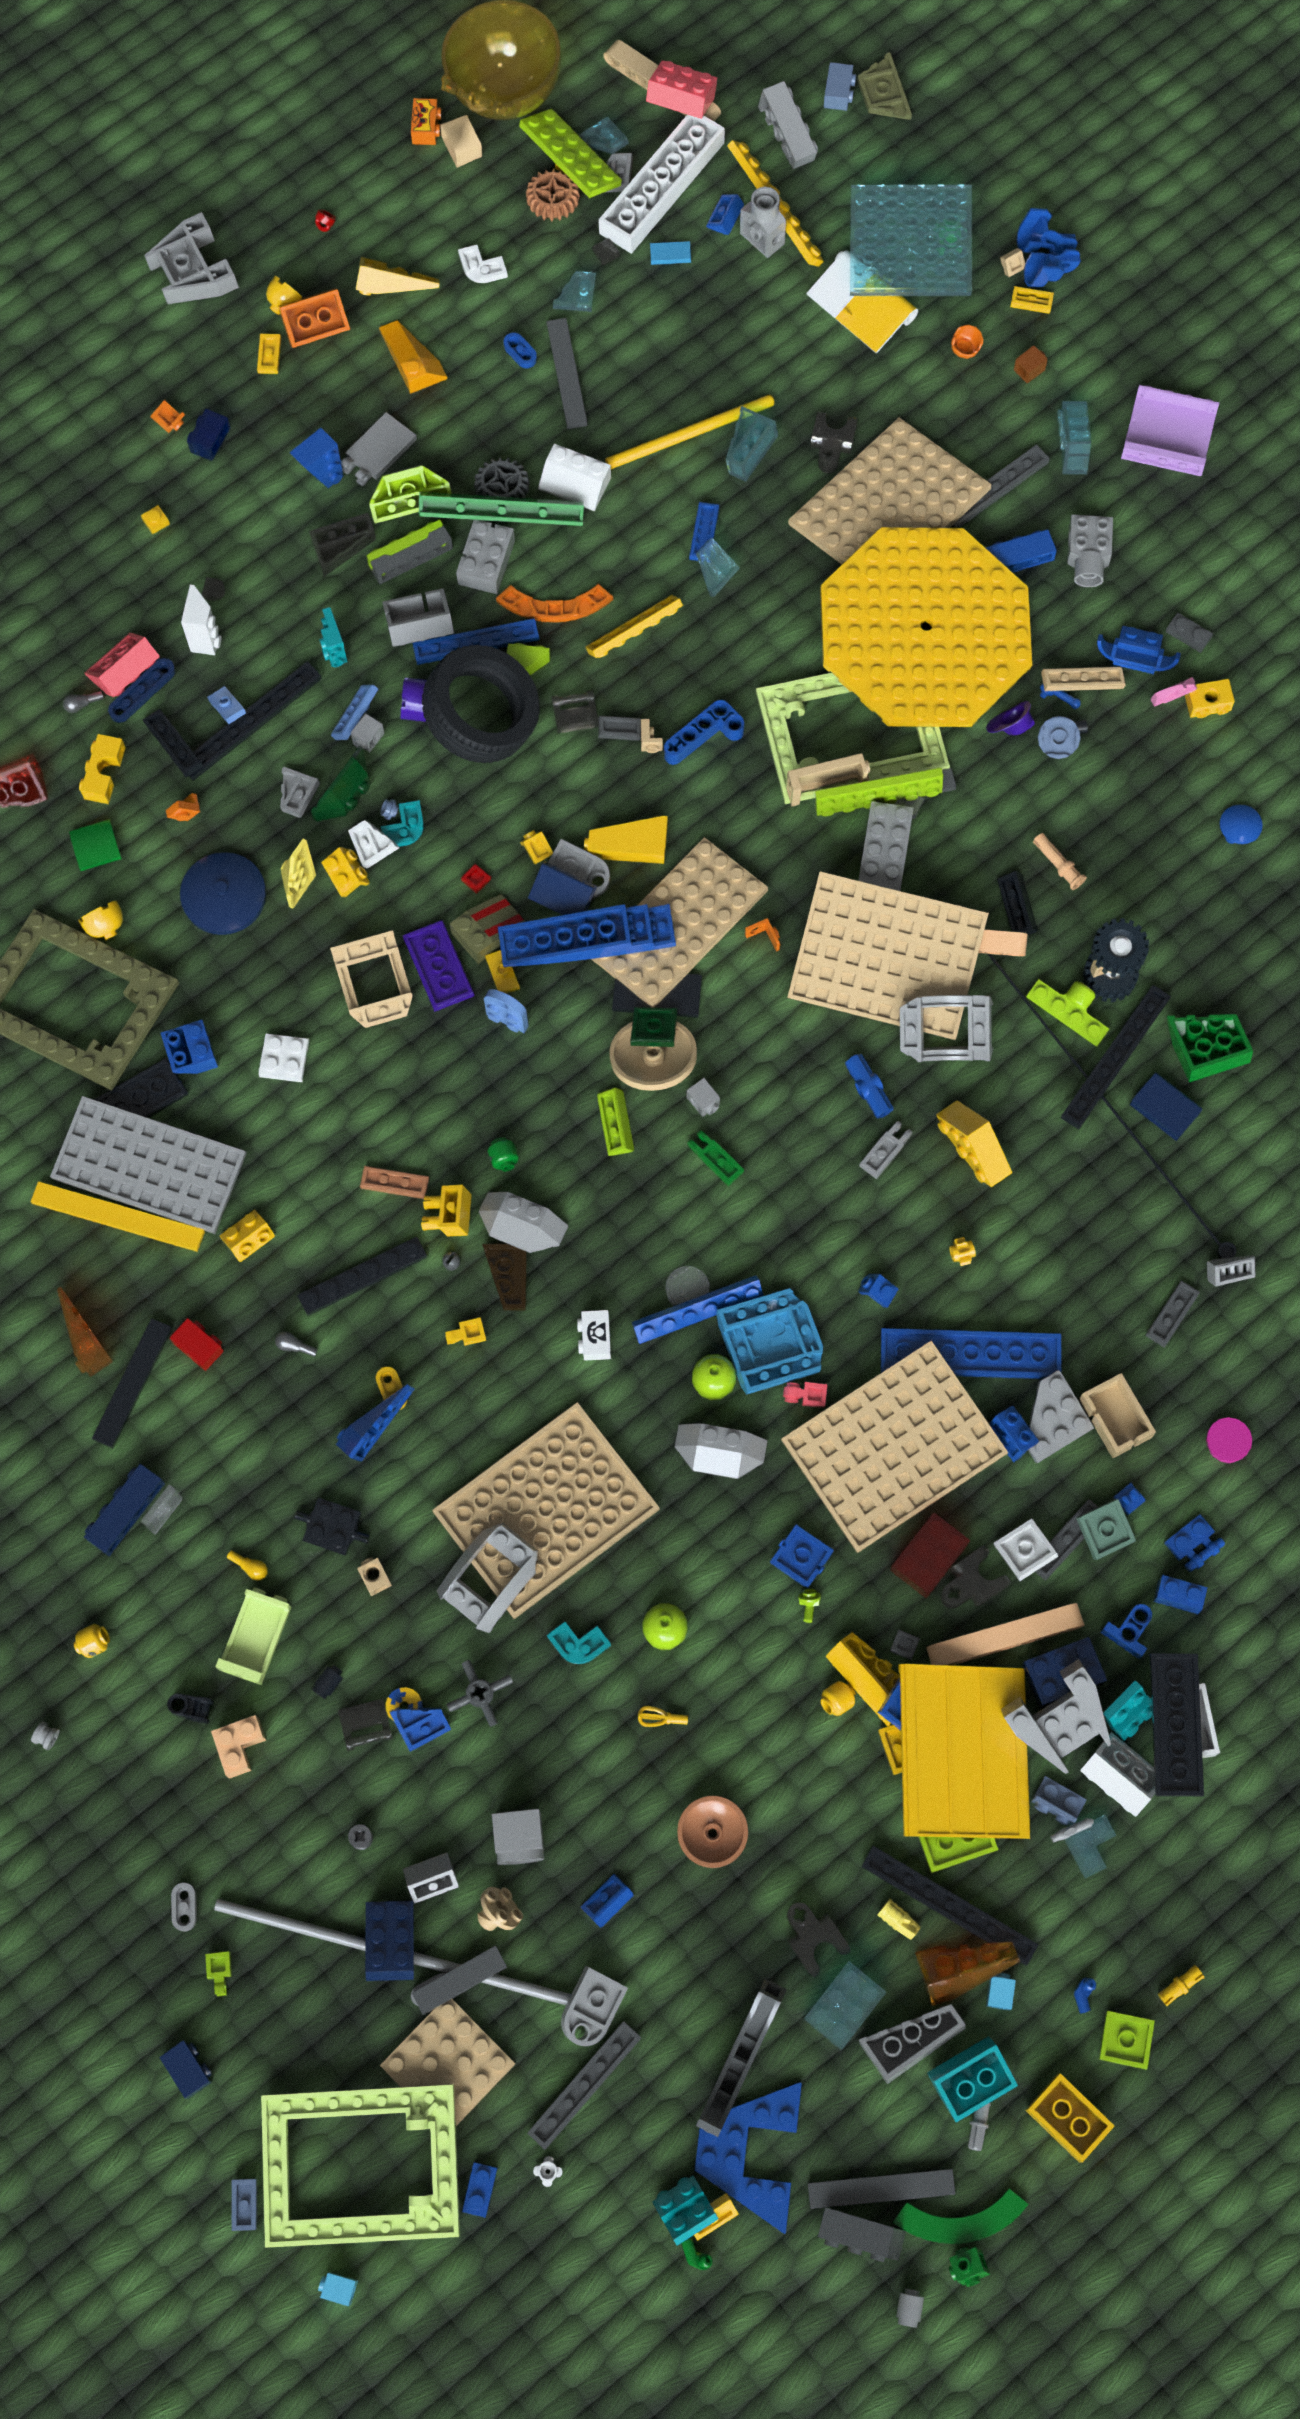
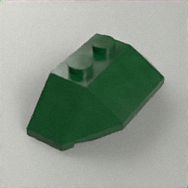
M358 746L349 761L311 810L313 820L316 822L346 816L350 810L353 811L356 808L360 796L366 794L369 790L370 781L361 746Z

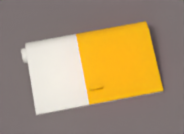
M848 250L837 254L833 264L806 293L876 354L902 324L905 326L909 325L918 314V309Z

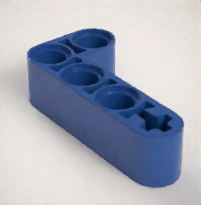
M717 700L665 742L664 758L666 762L672 765L680 763L719 730L730 740L736 741L741 739L744 734L743 718L726 701ZM721 711V712H724L725 714H724V715H718V714H716V713ZM707 724L709 727L703 728L701 725ZM731 726H738L739 728L734 730V729H731L730 727H731ZM686 737L694 738L691 741L685 740Z

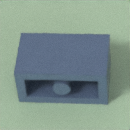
M830 62L824 108L847 111L848 103L853 101L854 91L851 90V86L855 87L856 74H853V65Z

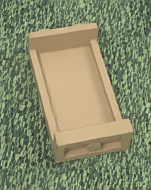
M861 753L788 771L786 790L791 807L800 805L801 792L853 779H858L859 783L869 781L868 773L870 772L868 760H864Z

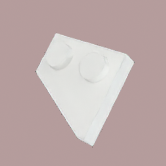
M364 820L348 830L362 866L365 868L371 867L399 849V846L369 821Z

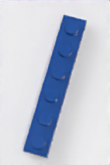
M534 618L414 642L413 649L417 665L440 661L451 651L463 646L484 645L500 649L508 647V644H524L539 641V634Z
M757 1275L633 1321L632 1325L639 1344L713 1317L719 1309L762 1297L763 1292Z

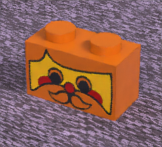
M413 98L412 144L436 145V138L440 137V124H438V120H441L442 110L438 107L437 99Z

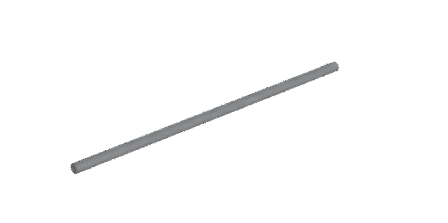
M217 1899L215 1904V1911L365 1951V1938L221 1899ZM414 1952L415 1965L448 1973L462 1965ZM495 1974L481 1982L567 2005L572 1995Z

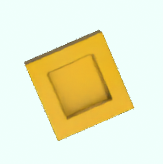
M159 505L141 515L143 522L152 534L170 525L168 518Z

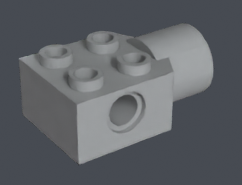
M760 187L753 192L751 201L741 209L740 234L768 258L785 244L786 220L779 211L780 198L777 191L770 187Z
M1071 515L1068 532L1067 564L1075 568L1074 582L1077 585L1096 587L1103 583L1104 568L1109 566L1112 555L1113 517Z

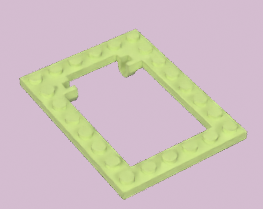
M833 673L756 688V695L785 804L790 803L786 790L788 771L819 764L818 760L814 757L805 758L800 761V764H797L786 719L791 718V712L797 711L798 716H803L805 713L803 702L850 692L838 681L839 679ZM916 727L923 752L869 763V781L942 768V770L950 768L939 727ZM858 779L801 792L800 801L815 798V791L859 783Z
M454 2084L261 2096L265 2248L460 2236ZM406 2113V2130L430 2129L433 2194L409 2196V2213L290 2220L288 2119Z

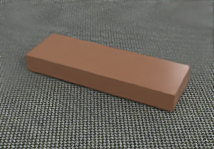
M364 1166L360 1188L424 1199L429 1184V1176Z

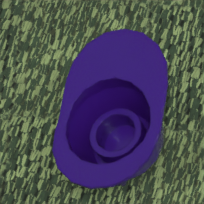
M1021 702L1012 709L995 716L987 724L986 730L990 733L1003 730L1009 735L1024 733L1035 724L1029 712L1031 708L1030 702Z

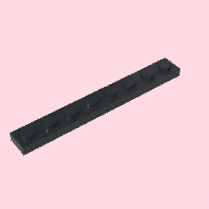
M308 661L246 709V714L226 725L193 751L202 762L203 767L188 777L192 781L197 779L322 679L321 675Z
M1152 985L1068 1105L1061 1119L1078 1130L1081 1128L1169 1002L1170 995Z
M875 1846L872 1847L861 1866L863 1869L1025 1966L1029 1964L1038 1947L1037 1943Z

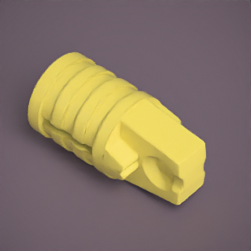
M889 1899L877 1914L889 1926H892L894 1930H897L910 1940L913 1939L921 1928L910 1917L909 1913L894 1903L892 1899Z

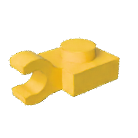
M481 1317L459 1322L460 1329L445 1332L447 1345L463 1340L464 1346L486 1341Z

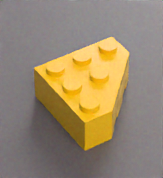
M958 1100L936 1114L939 1120V1129L948 1136L960 1157L967 1161L979 1182H984L992 1187L1012 1174L1011 1168L988 1120Z

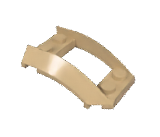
M393 930L330 948L349 1013L363 1027L368 1028L407 1016L412 993ZM389 955L400 996L359 1007L347 966Z

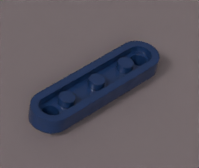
M162 658L146 670L109 705L108 712L111 719L117 723L128 720L175 675L173 662ZM118 712H123V714L117 715Z

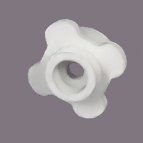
M550 2156L545 2157L544 2162L540 2166H535L533 2170L534 2175L540 2177L545 2187L551 2186L552 2181L562 2175V2169L554 2164V2160ZM547 2169L550 2170L549 2174H546Z

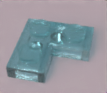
M1106 1815L1095 1819L1092 1827L1064 1839L1085 1879L1107 1868L1096 1846L1116 1836Z

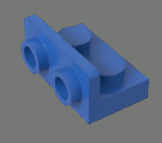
M1014 1406L996 1415L989 1423L1008 1451V1456L1013 1462L1019 1460L1030 1448L1039 1443V1440Z

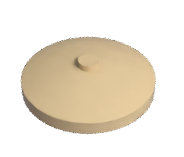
M632 1022L623 1027L612 1040L610 1063L614 1073L621 1081L637 1089L654 1091L677 1085L692 1072L696 1064L697 1047L695 1039L691 1032L679 1022H677L674 1047L631 1046Z

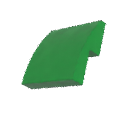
M110 819L69 831L80 871L122 859Z

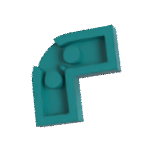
M420 800L399 804L402 823L381 826L382 833L399 847L416 842L423 833L424 823Z
M566 1622L547 1635V1638L566 1661L573 1664L588 1663L611 1646V1643L598 1626L581 1639L576 1637Z

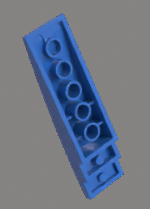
M623 904L498 927L503 967L587 960L676 946L670 904L648 908L647 904L628 908Z

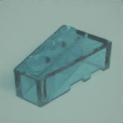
M1062 401L1061 410L1057 411V422H1060L1059 436H1061L1062 474H1087L1091 449L1087 401Z
M741 406L740 416L735 425L734 437L731 439L726 457L728 473L745 482L748 480L778 437L776 421Z

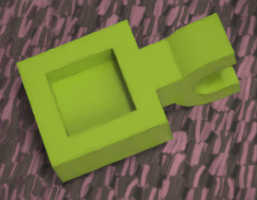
M230 1952L205 1954L207 1979H214L215 1995H227L225 1977H232Z

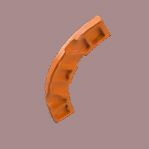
M597 584L586 593L576 596L575 599L567 601L536 600L518 591L512 585L496 598V602L512 613L527 619L535 618V621L541 622L577 620L599 611L613 600V596L600 584Z

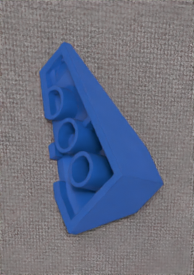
M408 1384L352 1423L347 1429L344 1428L337 1436L338 1442L336 1445L350 1458L362 1462L415 1388Z

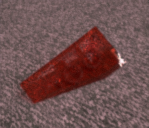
M34 754L16 759L0 767L1 808H9V806L29 807L48 800L43 773Z

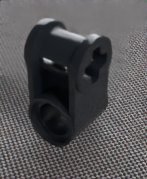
M174 1694L168 1699L167 1707L176 1717L209 1724L208 1715L214 1700L199 1696ZM177 1700L185 1702L184 1708L180 1711L173 1710V1704Z

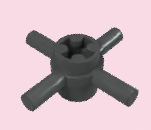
M467 1660L462 1663L470 1682L466 1689V1695L446 1705L450 1712L469 1703L474 1707L482 1708L489 1726H495L498 1724V1721L490 1703L493 1700L494 1692L512 1684V1678L510 1675H507L492 1683L478 1679L471 1661ZM485 1688L486 1691L483 1693V1699L480 1700L478 1696L473 1695V1692L477 1689Z

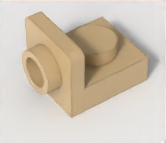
M641 719V751L648 753L662 751L663 739L654 738V727H650L649 719Z

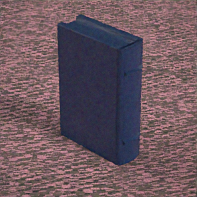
M545 861L541 865L528 899L562 915L584 912L588 910L597 886L558 868L557 865L554 866Z
M1157 1073L1150 1078L1130 1104V1106L1175 1141L1181 1137L1203 1110L1194 1100L1192 1101Z

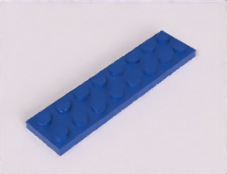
M881 1329V1373L930 1341L936 1346L955 1376L1044 1379L1057 1370L1061 1372V1334Z

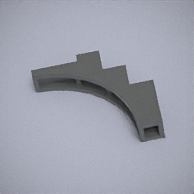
M765 1978L697 2122V2127L717 2137L719 2136L787 1989Z

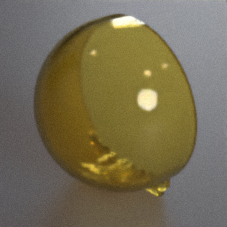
M491 1L468 10L453 23L445 36L441 54L444 75L441 78V89L455 95L470 111L488 119L499 121L513 120L530 114L547 100L559 77L561 47L555 27L542 12L530 5L517 1Z

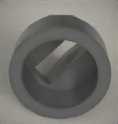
M455 1252L444 1254L442 1258L443 1266L447 1270H456L460 1266L459 1255ZM451 1256H455L448 1265L446 1262Z

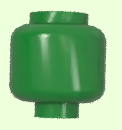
M506 1138L495 1139L487 1150L493 1168L503 1172L512 1170L519 1160L514 1142Z

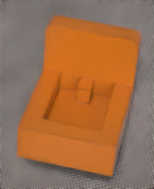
M164 400L150 417L165 431L170 433L172 429L177 431L184 423L182 418L185 414L183 412L179 414Z
M191 793L183 801H176L166 810L167 818L176 819L177 821H189L200 812L197 794Z

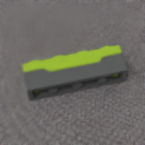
M441 520L430 522L417 531L409 532L399 540H393L380 549L372 550L367 555L368 565L379 584H382L452 550V540Z

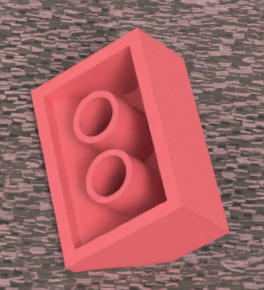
M129 633L84 673L106 695L115 697L121 695L125 691V687L130 682H135L141 676L140 674L145 669H149L160 656L145 637Z

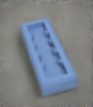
M361 685L331 733L335 740H347L362 715L369 709L370 702L378 691L377 687L374 685Z

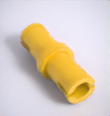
M1194 1965L1179 1978L1175 1977L1173 1979L1174 1982L1159 1992L1158 1996L1168 2006L1182 1994L1186 1995L1189 1992L1188 1989L1203 1979L1204 1975Z

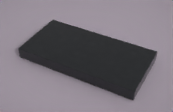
M687 974L655 1008H677L678 1016L698 1018L702 975ZM615 977L612 1011L634 1013V1007L651 1008Z
M167 1058L94 1100L149 1118L189 1094L177 1074L172 1072L171 1065Z

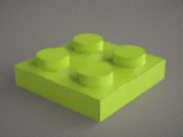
M1106 2011L1099 2060L1147 2070L1155 2021Z

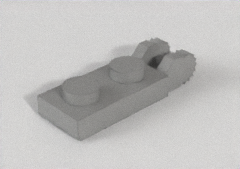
M899 1121L888 1132L886 1131L859 1165V1167L875 1179L882 1174L913 1134L908 1129L899 1140L896 1139L894 1135L902 1126V1123Z

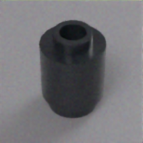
M333 1664L330 1667L325 1665L313 1680V1685L310 1689L323 1699H326L328 1695H332L344 1679L340 1676L342 1671Z

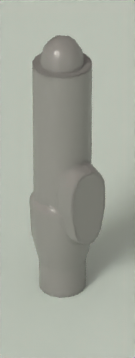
M1086 1818L1051 1835V1840L1055 1843L1067 1839L1076 1833L1092 1827L1094 1820Z

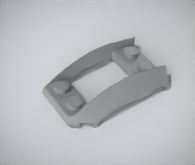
M937 995L916 997L900 1007V1051L907 1056L910 1055L917 1062L937 1060L991 1061L994 1049L992 1047L991 1006L993 1002L991 996ZM968 1007V1046L924 1048L923 1008Z
M504 1523L482 1530L461 1555L437 1589L440 1600L444 1598L477 1625L476 1629L490 1633L515 1597L536 1574L538 1550ZM487 1542L521 1568L492 1605L460 1580L462 1574Z

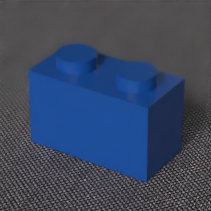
M1162 1575L1158 1580L1153 1602L1199 1614L1203 1609L1207 1587Z

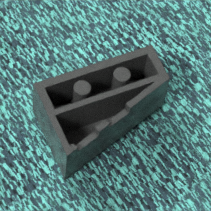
M825 2207L818 2237L825 2239L824 2244L838 2248L839 2244L848 2246L847 2251L861 2255L862 2251L871 2253L870 2258L884 2262L885 2258L899 2261L906 2231Z

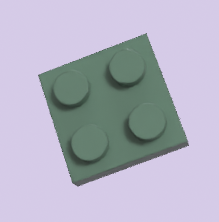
M1114 1499L1076 1517L1094 1560H1098L1136 1541L1118 1499Z

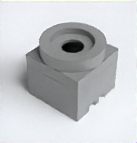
M539 1809L492 1814L495 1853L497 1854L498 1865L525 1864L544 1860L543 1829Z

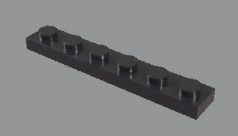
M414 1237L297 1296L307 1316H310L426 1259L427 1255L418 1237Z

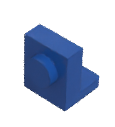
M868 1274L861 1281V1287L858 1292L862 1295H868L882 1307L888 1308L899 1289L880 1274Z

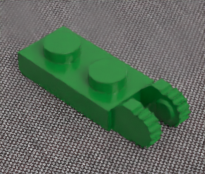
M700 1130L697 1136L707 1146L702 1150L691 1139L687 1142V1145L729 1187L744 1173V1169L714 1139L711 1140Z

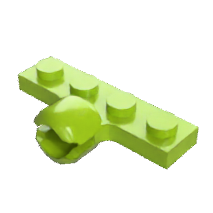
M1038 979L1026 996L1096 1047H1098L1110 1030L1087 1013V1008L1095 999V993L1082 982H1074L1067 993L1062 995Z

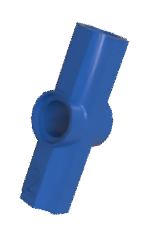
M854 1055L846 1061V1068L855 1081L859 1095L863 1100L867 1101L877 1119L883 1118L892 1112L893 1106L883 1091L880 1078L871 1071L863 1055Z

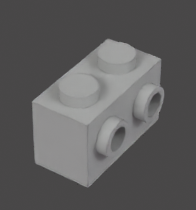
M448 1853L403 1869L407 1887L414 1904L459 1887Z

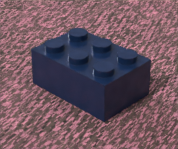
M1089 1637L1024 1661L1022 1668L1025 1669V1675L1039 1709L1050 1705L1071 1691L1059 1671L1078 1659L1091 1676L1096 1687L1103 1685L1107 1681Z
M413 1901L366 1902V1981L414 1980Z

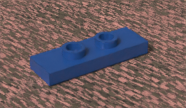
M699 502L689 560L710 563L719 513L718 504Z

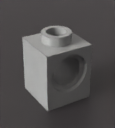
M367 714L363 716L351 732L353 744L357 748L361 746L369 753L385 734L383 724Z
M705 1078L687 1090V1099L702 1117L706 1114L711 1115L718 1110L720 1097Z

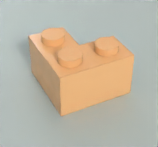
M256 1715L211 1731L225 1775L229 1779L252 1771L245 1748L266 1741L260 1720Z

